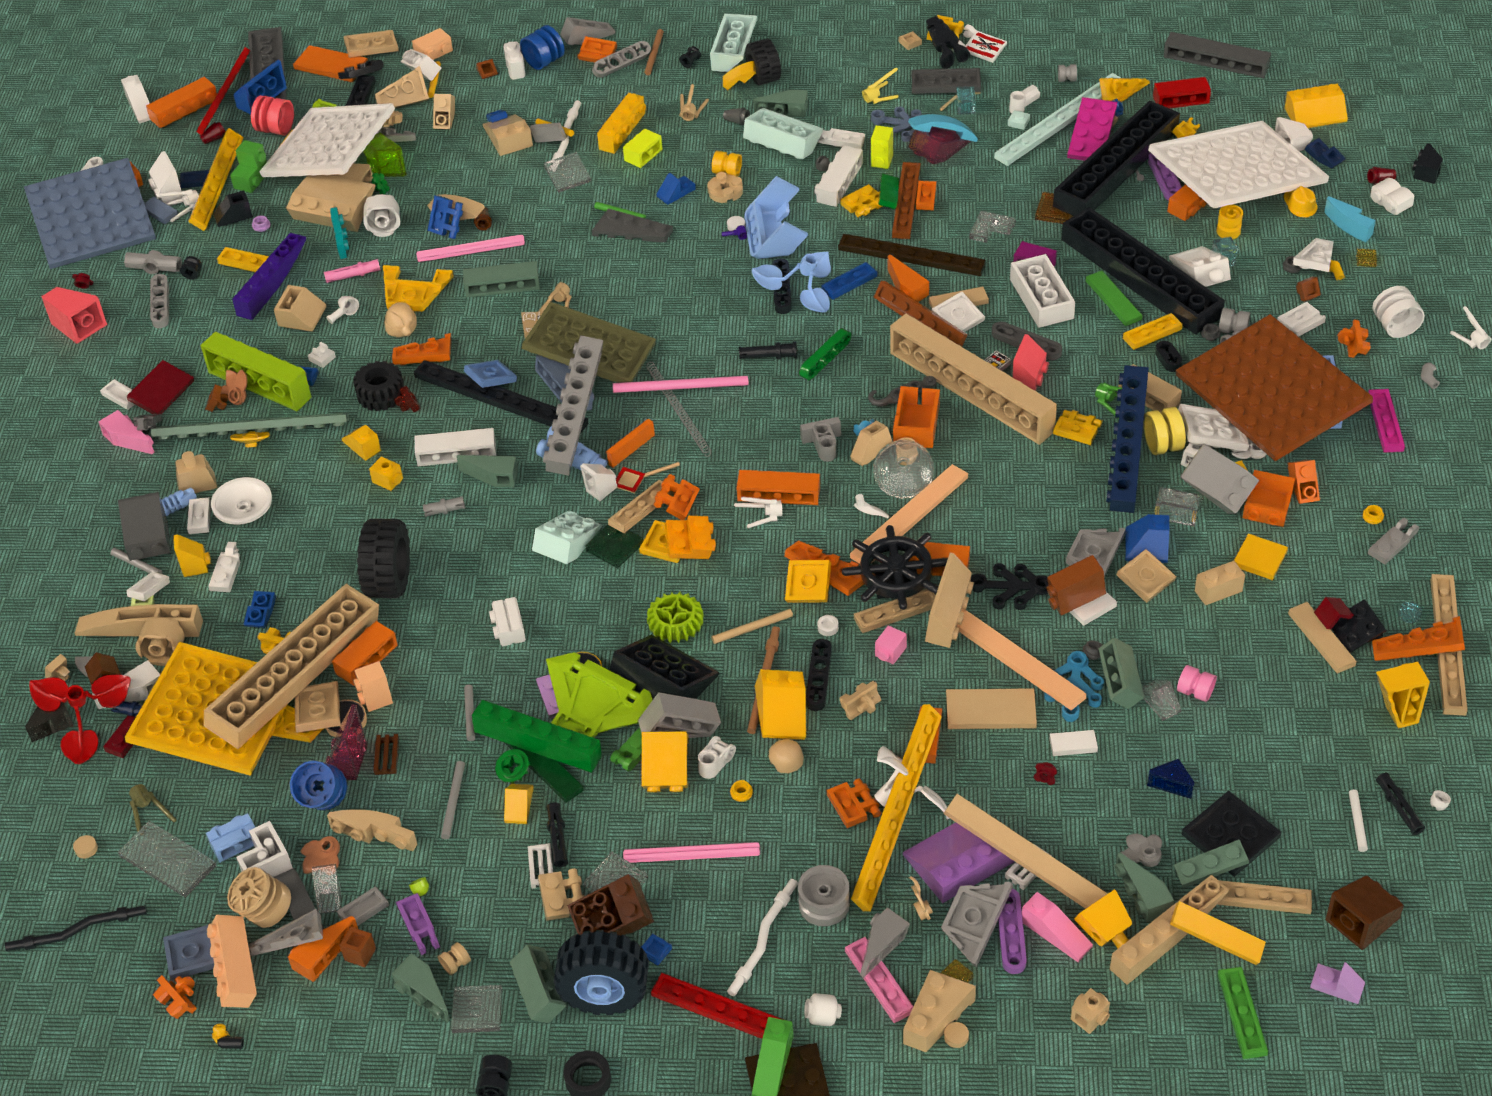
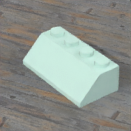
M724 14L710 52L712 71L729 72L744 59L745 48L750 41L757 16Z
M762 108L745 118L743 138L748 139L752 143L762 144L766 148L779 150L780 153L793 155L797 159H804L812 154L823 132V128Z

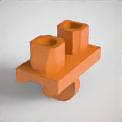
M1354 319L1350 329L1343 328L1337 335L1338 341L1347 345L1349 357L1354 358L1357 353L1366 355L1371 348L1370 342L1365 341L1368 337V329L1360 327V321Z
M161 975L157 979L160 986L153 996L164 1005L173 998L174 1000L166 1008V1011L176 1019L186 1011L193 1014L197 1007L188 999L186 994L188 996L194 994L192 990L195 985L194 980L189 976L184 978L178 976L175 979L177 984Z

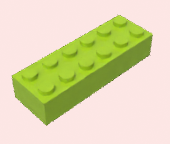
M216 331L200 345L210 374L226 380V370H233L237 373L240 370H244L248 380L247 390L297 412L312 398L306 372L299 366L292 365L285 360L278 359L271 354L264 353L255 347H250L241 341H236Z

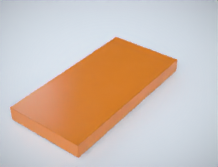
M309 45L294 62L293 67L295 70L339 79L338 72L344 71V68L349 66L356 68L357 64L365 63L368 61V58L361 56L349 57L347 53ZM355 77V78H351V79H340V80L353 82V81L356 79V77Z

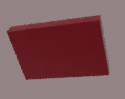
M162 360L127 395V400L151 414L162 415L194 382V377Z

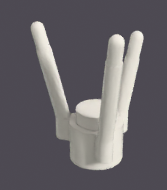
M192 189L186 191L157 194V197L184 195L181 199L166 204L171 206L184 202L185 206L189 205L188 208L170 219V222H174L194 209L199 197L196 190L192 191Z
M1464 306L1463 309L1468 315L1469 321L1476 329L1470 336L1472 339L1469 340L1454 331H1451L1450 334L1467 343L1472 349L1476 346L1480 350L1484 349L1490 344L1492 339L1481 328L1469 309Z
M741 497L742 501L754 503L734 504L735 507L765 508V515H769L768 518L748 524L747 528L770 521H777V517L782 516L781 500Z

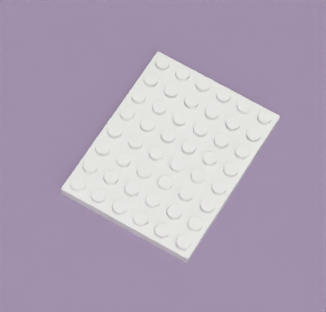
M1263 120L1150 144L1148 149L1155 158L1160 160L1213 209L1296 190L1299 186L1310 187L1324 184L1329 179L1325 172Z

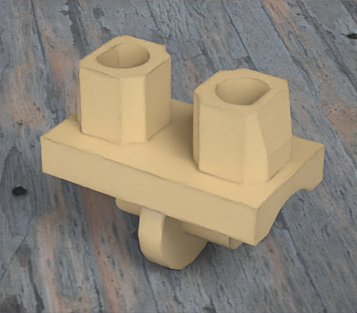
M874 681L869 684L861 683L857 686L855 693L852 695L844 694L840 697L841 706L845 709L846 716L850 720L865 711L870 714L876 710L875 704L881 701L877 691V683Z

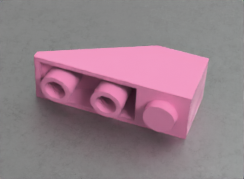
M117 410L98 421L103 436L113 445L149 454L154 453L152 438L148 434L145 435L142 431H138L137 426H134L128 415H123Z

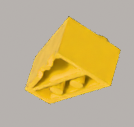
M1419 662L1405 663L1397 667L1377 671L1376 674L1386 708L1397 728L1418 724L1430 683Z

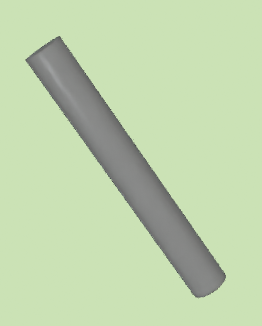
M113 548L110 552L112 556L149 574L152 571L162 574V570L139 559L129 561L127 553L117 548Z
M466 685L464 687L466 737L468 741H474L475 732L472 721V714L474 712L473 686Z

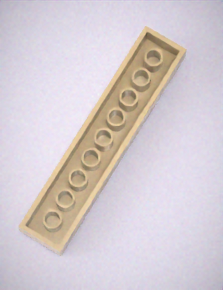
M908 314L903 315L890 325V354L926 376L935 377L936 382L1039 445L1053 434L1057 404L1052 400L1044 397Z
M345 584L204 710V727L239 749L332 663L336 655L346 649L367 627L378 621L379 604L348 584Z

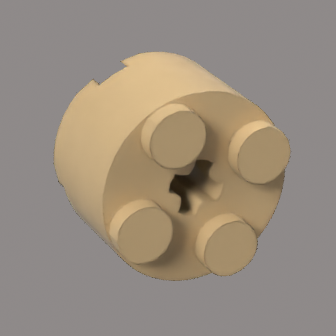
M149 617L143 625L136 642V651L141 658L144 656L149 659L148 661L151 664L166 666L178 643L184 642V632L176 619Z

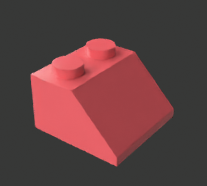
M1027 334L1024 335L1013 360V378L1036 391L1037 387L1042 384L1043 373H1047L1049 362H1046L1047 353Z

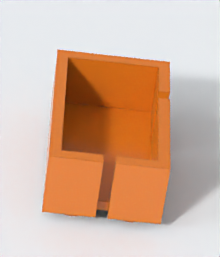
M900 387L893 426V445H896L899 439L909 437L915 440L916 447L933 448L940 407V389L922 388V405L918 404V387Z

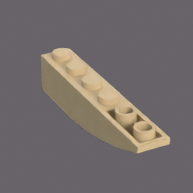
M154 604L121 607L79 617L75 636H139L146 620L149 617L176 619L180 623L185 637H199L203 619L198 605Z
M1210 875L1179 901L1208 914L1229 892V889L1214 876ZM1176 903L1112 953L1110 970L1125 984L1128 985L1188 934L1170 925Z

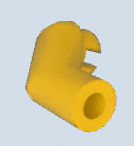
M1331 260L1329 272H1333L1336 280H1342L1345 275L1340 263Z

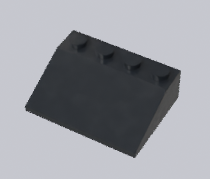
M652 634L614 651L609 669L611 672L636 684L635 691L641 692L643 689L650 691L652 700L658 692L697 699L719 675L718 671Z

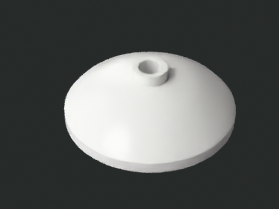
M244 477L233 479L215 491L211 499V508L214 515L222 522L234 525L247 524L257 520L268 511L272 503L271 490L266 483L256 478Z

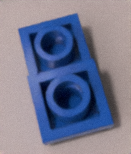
M254 591L251 606L247 608L244 626L266 627L275 604V592Z

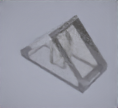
M1153 680L1142 686L1144 700L1162 721L1181 712L1180 704L1170 681Z

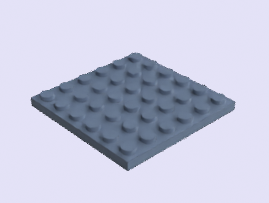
M128 158L24 186L50 269L156 239Z

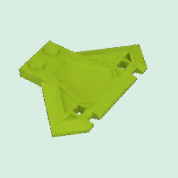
M575 652L546 659L559 710L552 720V724L595 738L600 732L639 723V718L652 702L650 691L643 689L640 693L634 691L636 684L590 660H587L585 664L579 662L581 655ZM575 669L579 672L576 674L572 670ZM628 698H631L634 700V702L631 703L627 700Z

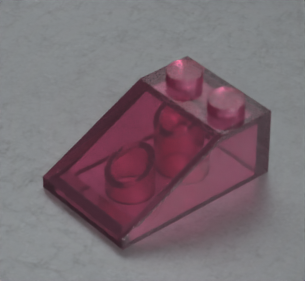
M932 126L930 132L914 130L908 148L912 149L916 155L927 158L929 163L937 164L948 160L971 141L961 139L954 130Z
M354 704L351 705L342 721L336 738L332 739V751L330 756H327L325 762L339 768L346 777V780H357L367 748L357 706Z

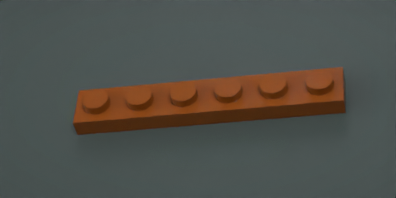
M903 162L892 238L910 239L921 163Z
M880 282L874 295L875 299L899 315L908 314L961 347L963 346L968 334L888 282Z

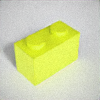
M876 125L871 137V167L889 169L893 158V128Z
M647 129L642 130L623 146L624 161L642 168L663 150L661 135Z

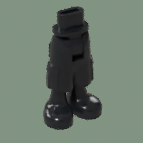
M938 16L927 19V29L932 38V43L935 49L942 53L939 61L941 67L944 69L950 68L954 64L955 57L960 63L968 60L970 57L969 50L965 46L958 44V37L950 30L948 25L942 19H939Z

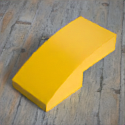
M754 61L741 64L727 72L723 76V87L729 90L739 80L745 84L756 74Z

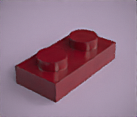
M127 715L103 746L105 752L120 758L126 756L134 744L127 743L125 736L136 717Z

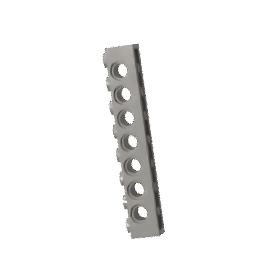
M580 335L579 342L574 344L573 354H575V357L570 359L569 369L571 371L566 373L564 383L567 386L566 389L562 388L560 396L562 404L558 403L556 410L558 418L554 419L552 424V431L554 433L549 435L547 443L549 451H545L543 456V463H546V471L568 476L570 474L602 355L603 340Z

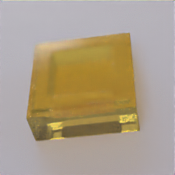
M1357 249V266L1376 267V250Z

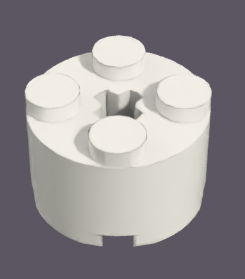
M380 194L366 199L363 208L365 228L375 236L386 237L392 235L400 226V208L392 195Z

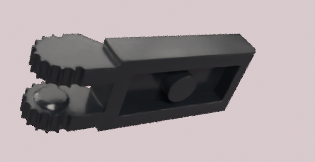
M369 60L365 63L357 64L356 68L354 66L345 67L344 71L338 72L339 79L355 78L384 68V63L382 60Z

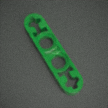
M840 328L802 364L799 375L808 381L813 379L849 344L852 336L851 332Z

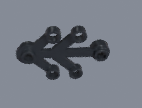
M995 564L993 567L994 576L1003 577L1007 581L987 580L985 575L980 573L971 576V582H974L972 590L976 593H980L984 589H1007L1002 594L994 596L993 607L995 609H1003L1005 602L1021 590L1028 591L1022 596L1015 597L1014 607L1017 610H1024L1027 602L1036 595L1049 594L1046 588L1048 586L1047 576H1035L1024 564H1017L1014 567V574L1007 570L1004 564ZM1019 578H1026L1028 581H1021Z

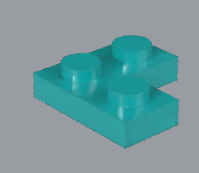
M337 207L330 208L340 259L347 258V250H350L348 239H346L348 238L347 229L342 227L344 225L343 214H339Z

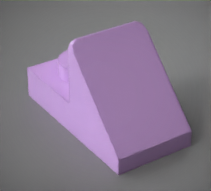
M1344 962L1342 971L1318 964L1310 988L1358 1004L1365 981L1346 962Z

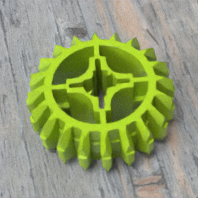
M671 591L670 595L663 593L662 598L656 597L655 602H651L650 608L647 611V624L655 637H660L662 641L668 639L670 643L673 640L679 643L681 639L687 641L688 636L695 637L696 632H700L704 622V612L700 602H697L695 597L690 598L689 593L682 595L681 591L678 594H674Z

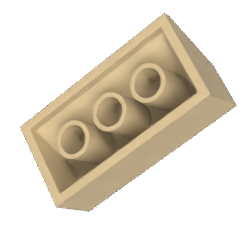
M954 553L949 554L931 608L925 642L950 648L952 640H957L960 628L956 627L957 624H962L964 613L961 611L962 609H967L969 597L966 596L967 594L971 595L974 582H971L972 572Z

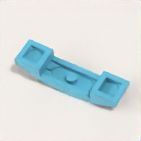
M927 114L910 118L908 121L914 130L930 132L931 127L934 126L954 130L964 140L974 142L978 140L968 126L949 116Z

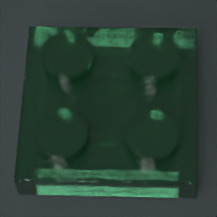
M607 524L585 547L587 552L618 569L640 548L643 538L630 530L622 533Z

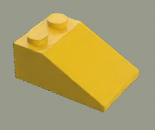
M760 669L755 683V692L762 738L805 740L806 689L803 672Z

